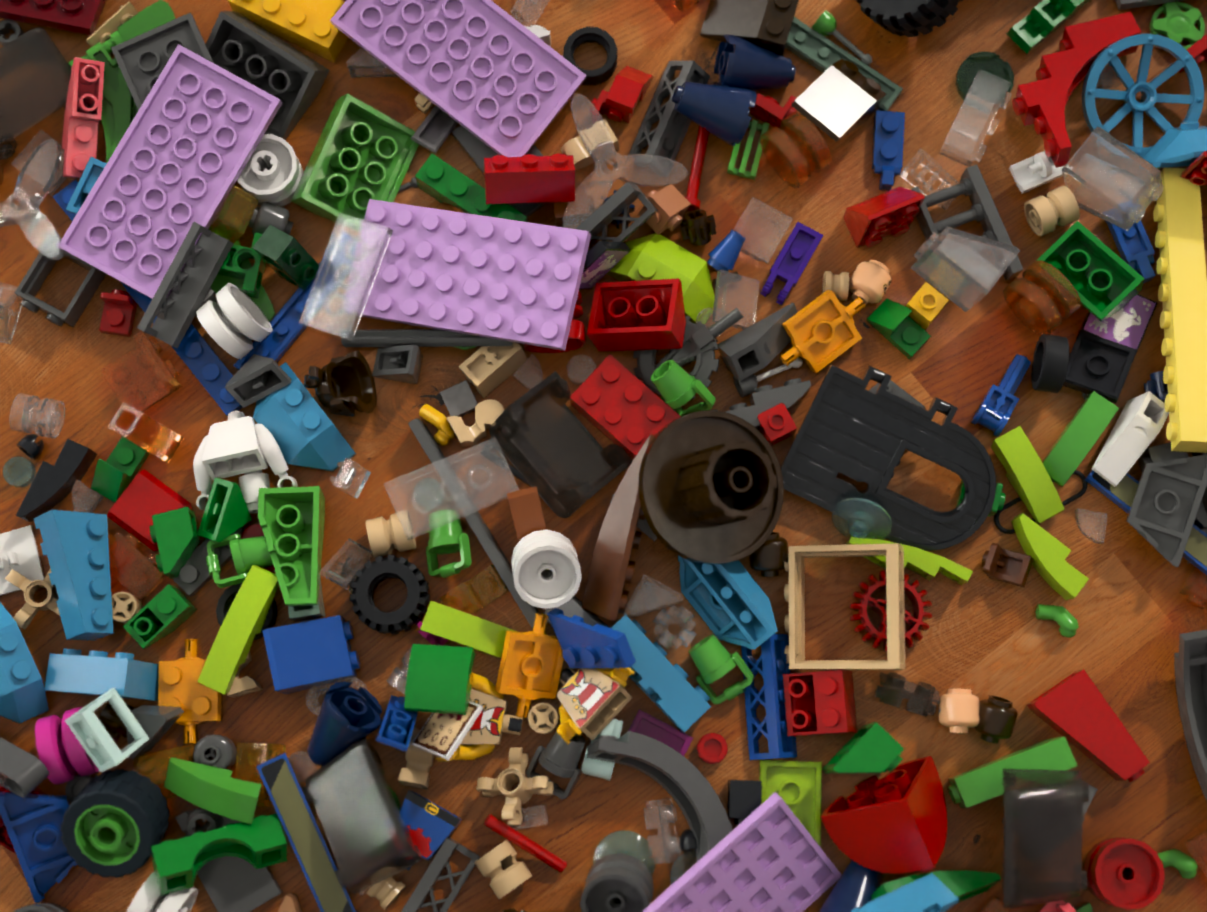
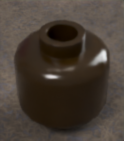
M772 532L765 543L749 555L750 567L753 570L761 571L762 577L779 576V570L785 569L784 562H788L787 540L780 537L779 532Z
M989 695L988 699L980 701L979 724L974 728L981 733V739L998 744L999 739H1009L1012 736L1018 715L1017 710L1012 707L1013 702L993 695Z

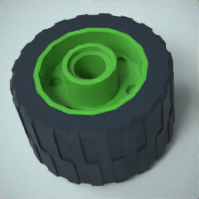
M108 770L102 772L99 776L96 775L85 785L63 815L64 819L61 823L62 841L67 848L69 856L76 861V864L85 868L88 872L107 878L123 877L124 875L136 872L140 867L142 868L152 855L151 846L161 842L169 826L170 811L167 806V800L160 791L161 789L152 783L151 779L131 770Z

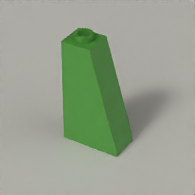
M1065 736L1048 738L949 778L951 786L948 787V792L954 804L959 803L960 808H968L1077 766V763Z

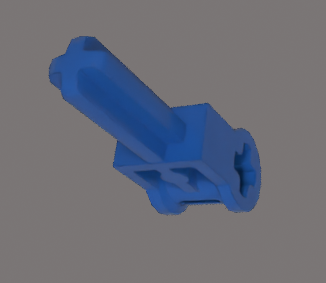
M1018 354L1014 356L999 386L993 384L989 388L971 421L972 424L978 423L993 431L995 437L1000 435L1019 401V398L1014 396L1031 364V361L1026 356Z

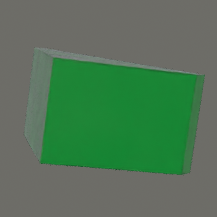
M215 477L197 535L221 542L251 521L252 518L239 484Z

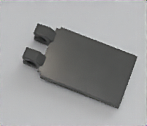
M191 810L175 817L181 830L186 835L184 837L190 836L187 831L186 821ZM213 813L216 823L215 829L222 828L230 823H241V821ZM206 824L202 825L200 829L207 827ZM224 856L213 859L206 863L197 873L218 912H251L282 893L268 866L255 869L249 862L239 857Z

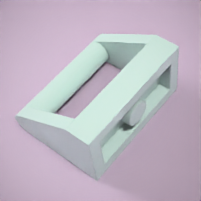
M114 687L65 720L100 772L117 766L150 739ZM106 701L110 703L135 739L121 750L94 713Z

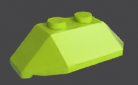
M656 233L625 242L631 251L607 274L620 282L679 278L682 285L685 316H690V322L697 324L698 321L705 324L716 306L707 261Z

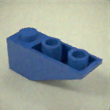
M391 695L375 740L407 752L418 712L405 711V697Z

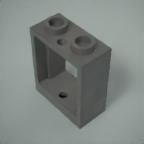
M51 233L16 289L15 294L23 300L21 305L34 313L41 310L47 313L46 319L60 327L65 323L74 328L106 274L60 249L58 244L62 238ZM60 255L90 271L65 312L35 297Z

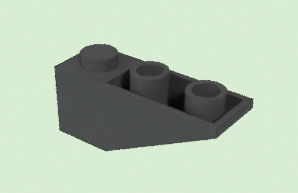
M795 304L787 305L718 344L719 352L726 368L741 381L765 368L791 342V338L782 324L797 313Z

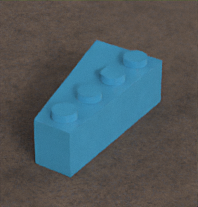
M50 510L33 518L36 529L40 528L43 543H40L43 556L47 555L51 568V573H49L51 585H55L59 600L56 603L66 640L94 641L113 634L107 514Z
M625 614L611 629L626 635L636 663L629 667L635 674L629 677L681 732L685 733L711 707L707 703L710 697L698 685L693 688L686 680L689 677L688 674L677 663L673 666L665 657L667 652L656 641L652 643L644 635L646 633L645 629L635 619L631 621Z

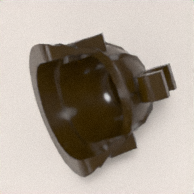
M360 351L349 352L345 357L332 358L331 362L322 369L310 366L309 375L304 377V387L315 388L318 400L324 407L330 409V414L354 417L355 410L371 413L375 409L376 387L374 378L366 359Z

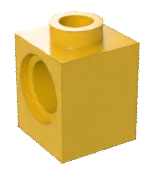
M925 282L907 303L906 307L912 310L909 317L926 330L949 300Z

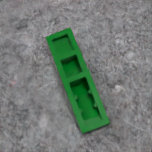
M1043 0L1026 17L1011 27L1007 35L1027 54L1090 0Z
M972 870L928 872L884 883L871 895L872 900L933 873L959 898L958 903L989 891L1001 880V877L998 873Z

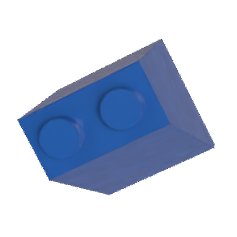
M341 615L262 630L273 684L277 692L290 694L357 677L356 669H360V661L357 651L351 650L349 640L354 639L350 621L345 622V618Z

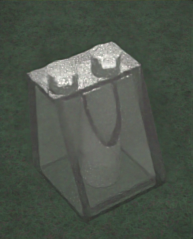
M1098 126L1062 168L1065 186L1074 194L1079 208L1126 231H1129L1135 222L1138 223L1143 218L1146 208L1152 201H1156L1163 191L1161 171Z
M946 227L939 235L933 232L926 242H923L913 255L917 260L911 266V269L963 311L967 312L988 294L1021 250L1013 245Z

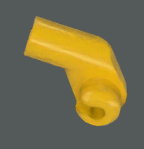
M429 404L423 405L419 411V416L438 429L433 436L435 441L442 446L447 445L450 439L453 440L454 431L446 416Z

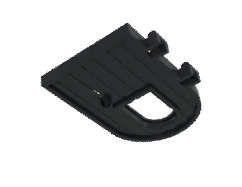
M831 364L780 467L784 489L889 540L925 551L949 548L973 535L984 523L993 506L996 492V476L991 458L981 442L965 428L951 422L958 408L934 397L929 410H926L886 391L885 389L892 376L869 365L863 379ZM870 379L880 384L876 394L865 389ZM936 411L945 414L942 425L931 421ZM906 449L960 476L964 483L965 493L963 500L955 509L947 512H937L886 488L894 476V468L900 464L901 461L899 460H901ZM840 472L857 480V482L864 481L867 483V488L860 491L854 484L836 476Z

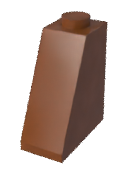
M537 486L507 493L518 542L533 531L547 530Z

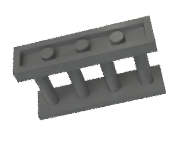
M977 164L965 169L960 177L959 184L924 196L925 199L919 208V212L916 214V219L942 276V289L946 295H950L953 302L958 300L964 293L962 286L996 273L1003 274L1005 280L1009 281L1017 278L1024 270ZM918 186L912 188V191L921 193ZM962 194L969 196L973 205L970 210L936 223L933 222L928 207ZM974 220L981 223L984 230L982 236L948 249L944 248L939 236L940 233ZM986 246L992 248L996 257L994 262L961 275H956L950 260Z

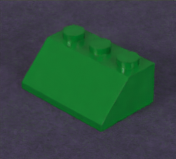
M1076 221L1035 261L1039 268L1101 322L1120 311L1141 291L1145 279L1079 221Z
M877 722L866 724L822 768V771L825 774L885 773L887 771L890 773L903 760L899 755L905 749Z

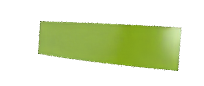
M851 537L846 545L896 543L879 539ZM900 544L904 546V568H908L929 581L939 572L958 584L963 585L968 582L973 573L972 570L945 557L913 546ZM886 556L864 557L886 570Z
M252 565L219 629L197 681L198 683L224 695L230 692L240 664L245 663L254 637L261 632L279 585L276 574L257 565Z
M431 600L420 629L465 647H473L474 650L499 659L502 657L507 630L515 631Z

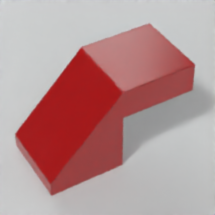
M629 66L624 67L616 75L606 96L605 104L632 114L638 100L643 101L653 75Z

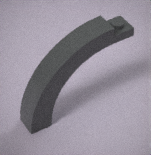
M1207 630L1179 634V652L1174 653V670L1179 713L1187 748L1198 782L1207 801Z
M628 731L620 738L609 735L600 736L588 745L587 758L618 763L639 770L658 782L672 796L682 810L690 830L696 838L697 862L732 831L726 810L708 780L689 760L668 745L646 735Z

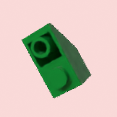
M189 507L152 515L153 525H150V534L153 542L158 544L159 554H156V564L158 570L171 579L178 577L180 570L185 566L200 543V536L197 535L198 526L195 512Z
M168 584L123 627L143 649H146L175 631L197 608L177 587Z

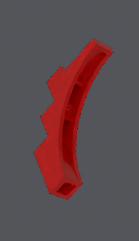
M1131 11L1065 27L1063 38L1059 41L1060 52L1041 57L1040 67L1036 70L1037 81L1018 85L1016 98L1013 99V110L1017 116L1020 115L1024 126L1034 124L1037 135H1041L1043 138L1045 153L1047 157L1052 158L1056 168L1068 165L1072 148L1066 130L1064 112L1071 94L1085 79L1093 61L1104 49L1120 39L1141 34V30ZM1138 45L1117 54L1118 58L1136 52Z

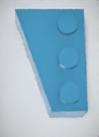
M63 649V654L50 653L44 689L46 691L101 696L114 687L121 698L158 701L159 664L134 660V654L115 652V658L108 657V652L89 650L88 656H81L82 650Z

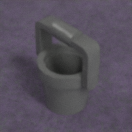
M556 731L546 748L542 745L537 748L526 771L527 778L541 776L535 772L538 763H540L543 768L554 775L571 778L566 790L560 788L554 782L553 795L560 799H565L572 794L581 776L582 770L578 768V762L586 741L582 735L576 734L570 739L571 743L567 744Z

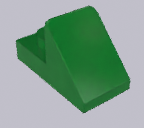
M886 298L866 321L910 359L931 336L909 317L912 313L910 308Z
M121 437L106 462L100 458L97 461L91 489L115 503L132 482L149 456V453Z

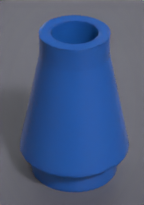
M731 229L729 234L708 254L710 258L707 263L726 275L729 270H733L746 238Z

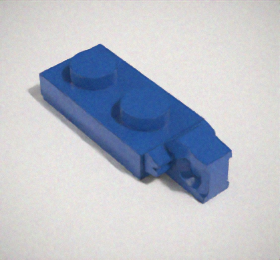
M878 110L875 112L872 169H874V174H880L879 190L890 191L894 185V175L901 174L905 112Z
M1134 202L1105 210L1103 216L1121 258L1145 278L1144 283L1152 281L1155 273L1151 264L1155 263L1153 257L1155 251Z

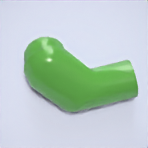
M1037 604L1036 619L1055 621L1060 626L1059 631L1063 637L1071 638L1076 635V630L1079 628L1078 620L1065 607Z
M1177 849L1157 853L1164 868L1174 867L1179 870V874L1185 879H1192L1196 876L1198 865L1193 857Z

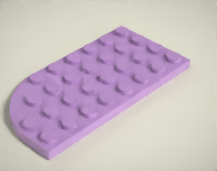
M775 792L642 912H803L839 880L842 874L784 800Z

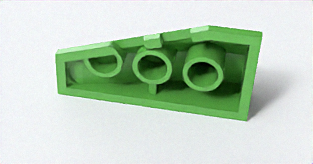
M320 486L259 488L258 519L275 568L285 605H317L325 527V497Z

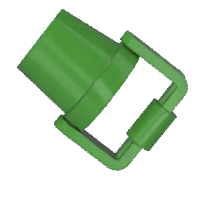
M667 360L662 363L651 375L650 379L660 392L661 399L680 416L711 410L716 401L713 394L700 380L687 373L674 360ZM696 393L704 400V402L693 405L686 410H683L681 407L690 401Z
M443 510L430 514L429 541L426 546L429 575L446 578L469 568L472 563L468 535L463 533L459 512ZM460 552V562H453L438 569L437 554L443 555Z
M233 534L221 542L211 540L207 543L208 556H206L208 572L210 576H213V580L219 588L243 583L252 565H257L263 569L273 565L264 535L241 539L240 534ZM230 544L233 562L238 575L221 579L218 555L215 554L214 548Z
M713 634L702 639L689 650V654L700 672L696 680L710 697L713 704H720L727 699L730 701L742 694L754 679L753 673L737 652L730 654ZM738 665L746 679L736 682L717 696L709 684L720 679Z

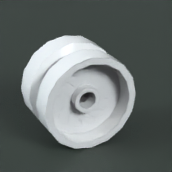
M264 134L237 181L246 196L256 205L261 206L263 202H269L282 207L291 203V199L304 171L292 146L281 137Z
M227 283L216 293L217 302L207 301L196 311L201 325L213 340L227 353L241 360L253 349L252 340L261 342L273 329L267 317L252 299L234 284Z
M551 530L533 531L523 537L514 547L511 557L514 585L524 601L531 606L548 609L559 607L571 600L579 589L582 577L576 549L567 537Z
M154 871L135 895L127 912H191L198 896V889L191 887L161 895Z

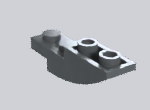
M796 378L784 382L782 387L773 388L772 385L755 389L756 393H752L750 397L751 406H747L746 403L730 406V411H726V413L738 416L749 422L757 430H761L762 427L757 419L760 413L780 403H783L789 412L809 392L811 382L810 380L802 382L801 378Z

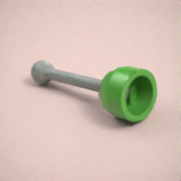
M827 10L824 11L814 23L812 29L823 36L833 34L861 58L863 63L870 65L872 62L871 55L864 54L836 30V19Z

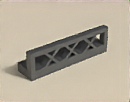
M695 61L668 62L626 161L630 165L648 166L657 175L668 177L691 123L689 118L675 110V103L672 102L675 88L677 85L682 86L684 82L707 84L710 75ZM681 70L679 77L671 81L675 71ZM671 95L668 102L661 107L663 99ZM660 120L658 126L650 132L652 125ZM649 145L645 157L639 156L642 149Z
M626 182L576 229L589 231L591 234L590 241L593 239L624 242L658 210L636 184ZM638 198L647 208V211L639 218L629 217L630 205ZM624 211L623 217H617ZM613 220L623 221L622 233L617 238L607 237L608 225ZM628 221H634V222L628 227Z
M193 222L137 328L178 348L196 315V311L200 308L234 243ZM200 233H202L197 244L195 245V242L198 239ZM157 316V319L155 320V322H154L152 328H150V326L152 325V323H153L155 317Z
M447 837L401 912H418L420 908L431 905L433 906V911L438 912L437 904L443 902L445 903L439 912H447L475 867L474 862L481 856L454 839ZM455 850L471 858L464 871L452 873L450 859ZM447 866L448 874L440 876L444 868ZM461 875L460 879L455 885L453 877ZM449 878L452 892L448 898L436 900L433 886L436 881ZM430 893L432 902L424 903Z

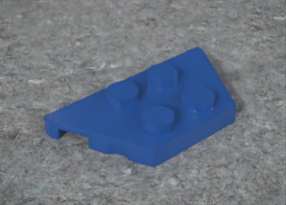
M0 792V814L35 904L45 898L44 894L56 882L59 884L68 875L70 868L78 865L69 856L67 848L62 841L61 823L64 819L63 815L69 807V802L64 795L28 794L25 798H22L14 793Z

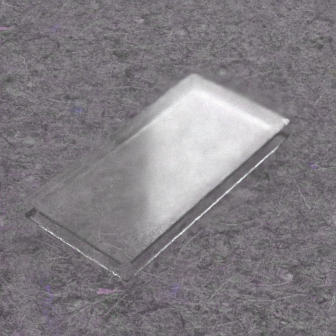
M339 213L301 314L300 324L353 341L393 232L391 228Z
M496 437L384 483V488L407 540L508 498L507 493L519 490Z

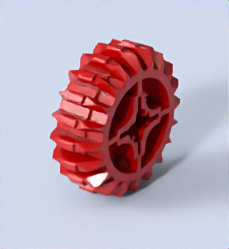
M883 570L879 572V581L873 574L868 576L871 586L863 581L858 585L864 594L857 591L853 592L852 597L860 602L851 603L849 609L858 611V614L850 616V621H860L861 624L855 627L854 631L858 633L863 629L865 630L866 634L861 640L865 643L871 637L874 638L871 646L873 649H877L880 643L883 642V651L887 652V610L883 607L885 605L887 608V600L870 597L875 590L886 587V572ZM905 573L904 594L910 599L914 609V617L905 610V623L910 625V628L905 632V646L911 648L914 646L911 637L917 641L923 639L918 629L922 631L929 630L930 626L923 622L922 619H931L932 613L924 612L923 609L930 607L932 603L931 601L922 602L921 598L927 594V591L922 590L918 593L915 588L919 586L920 582L915 580L909 585L907 582L910 575ZM867 606L871 607V610L879 616L878 629L871 624L868 618Z

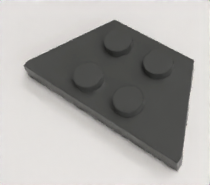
M1207 455L1146 463L1126 520L1170 564L1176 567L1180 565L1207 486Z

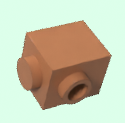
M672 184L658 192L652 190L646 197L658 211L646 223L657 235L667 229L672 231L683 221L682 217L691 203ZM643 206L638 215L641 216L647 211V208Z

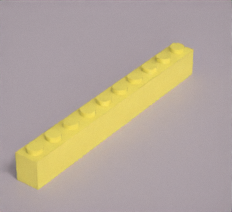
M1166 167L1162 169L1157 178H1154L1152 183V195L1156 196L1153 219L1155 222H1158L1155 247L1159 248L1160 255L1156 265L1157 274L1161 275L1158 299L1162 301L1163 311L1160 315V328L1164 329L1161 353L1162 356H1166L1163 382L1168 387V394L1165 397V411L1169 412L1170 420L1166 429L1167 440L1171 441V451L1207 453V277L1200 186L1192 184L1190 180L1181 177V173L1186 168Z

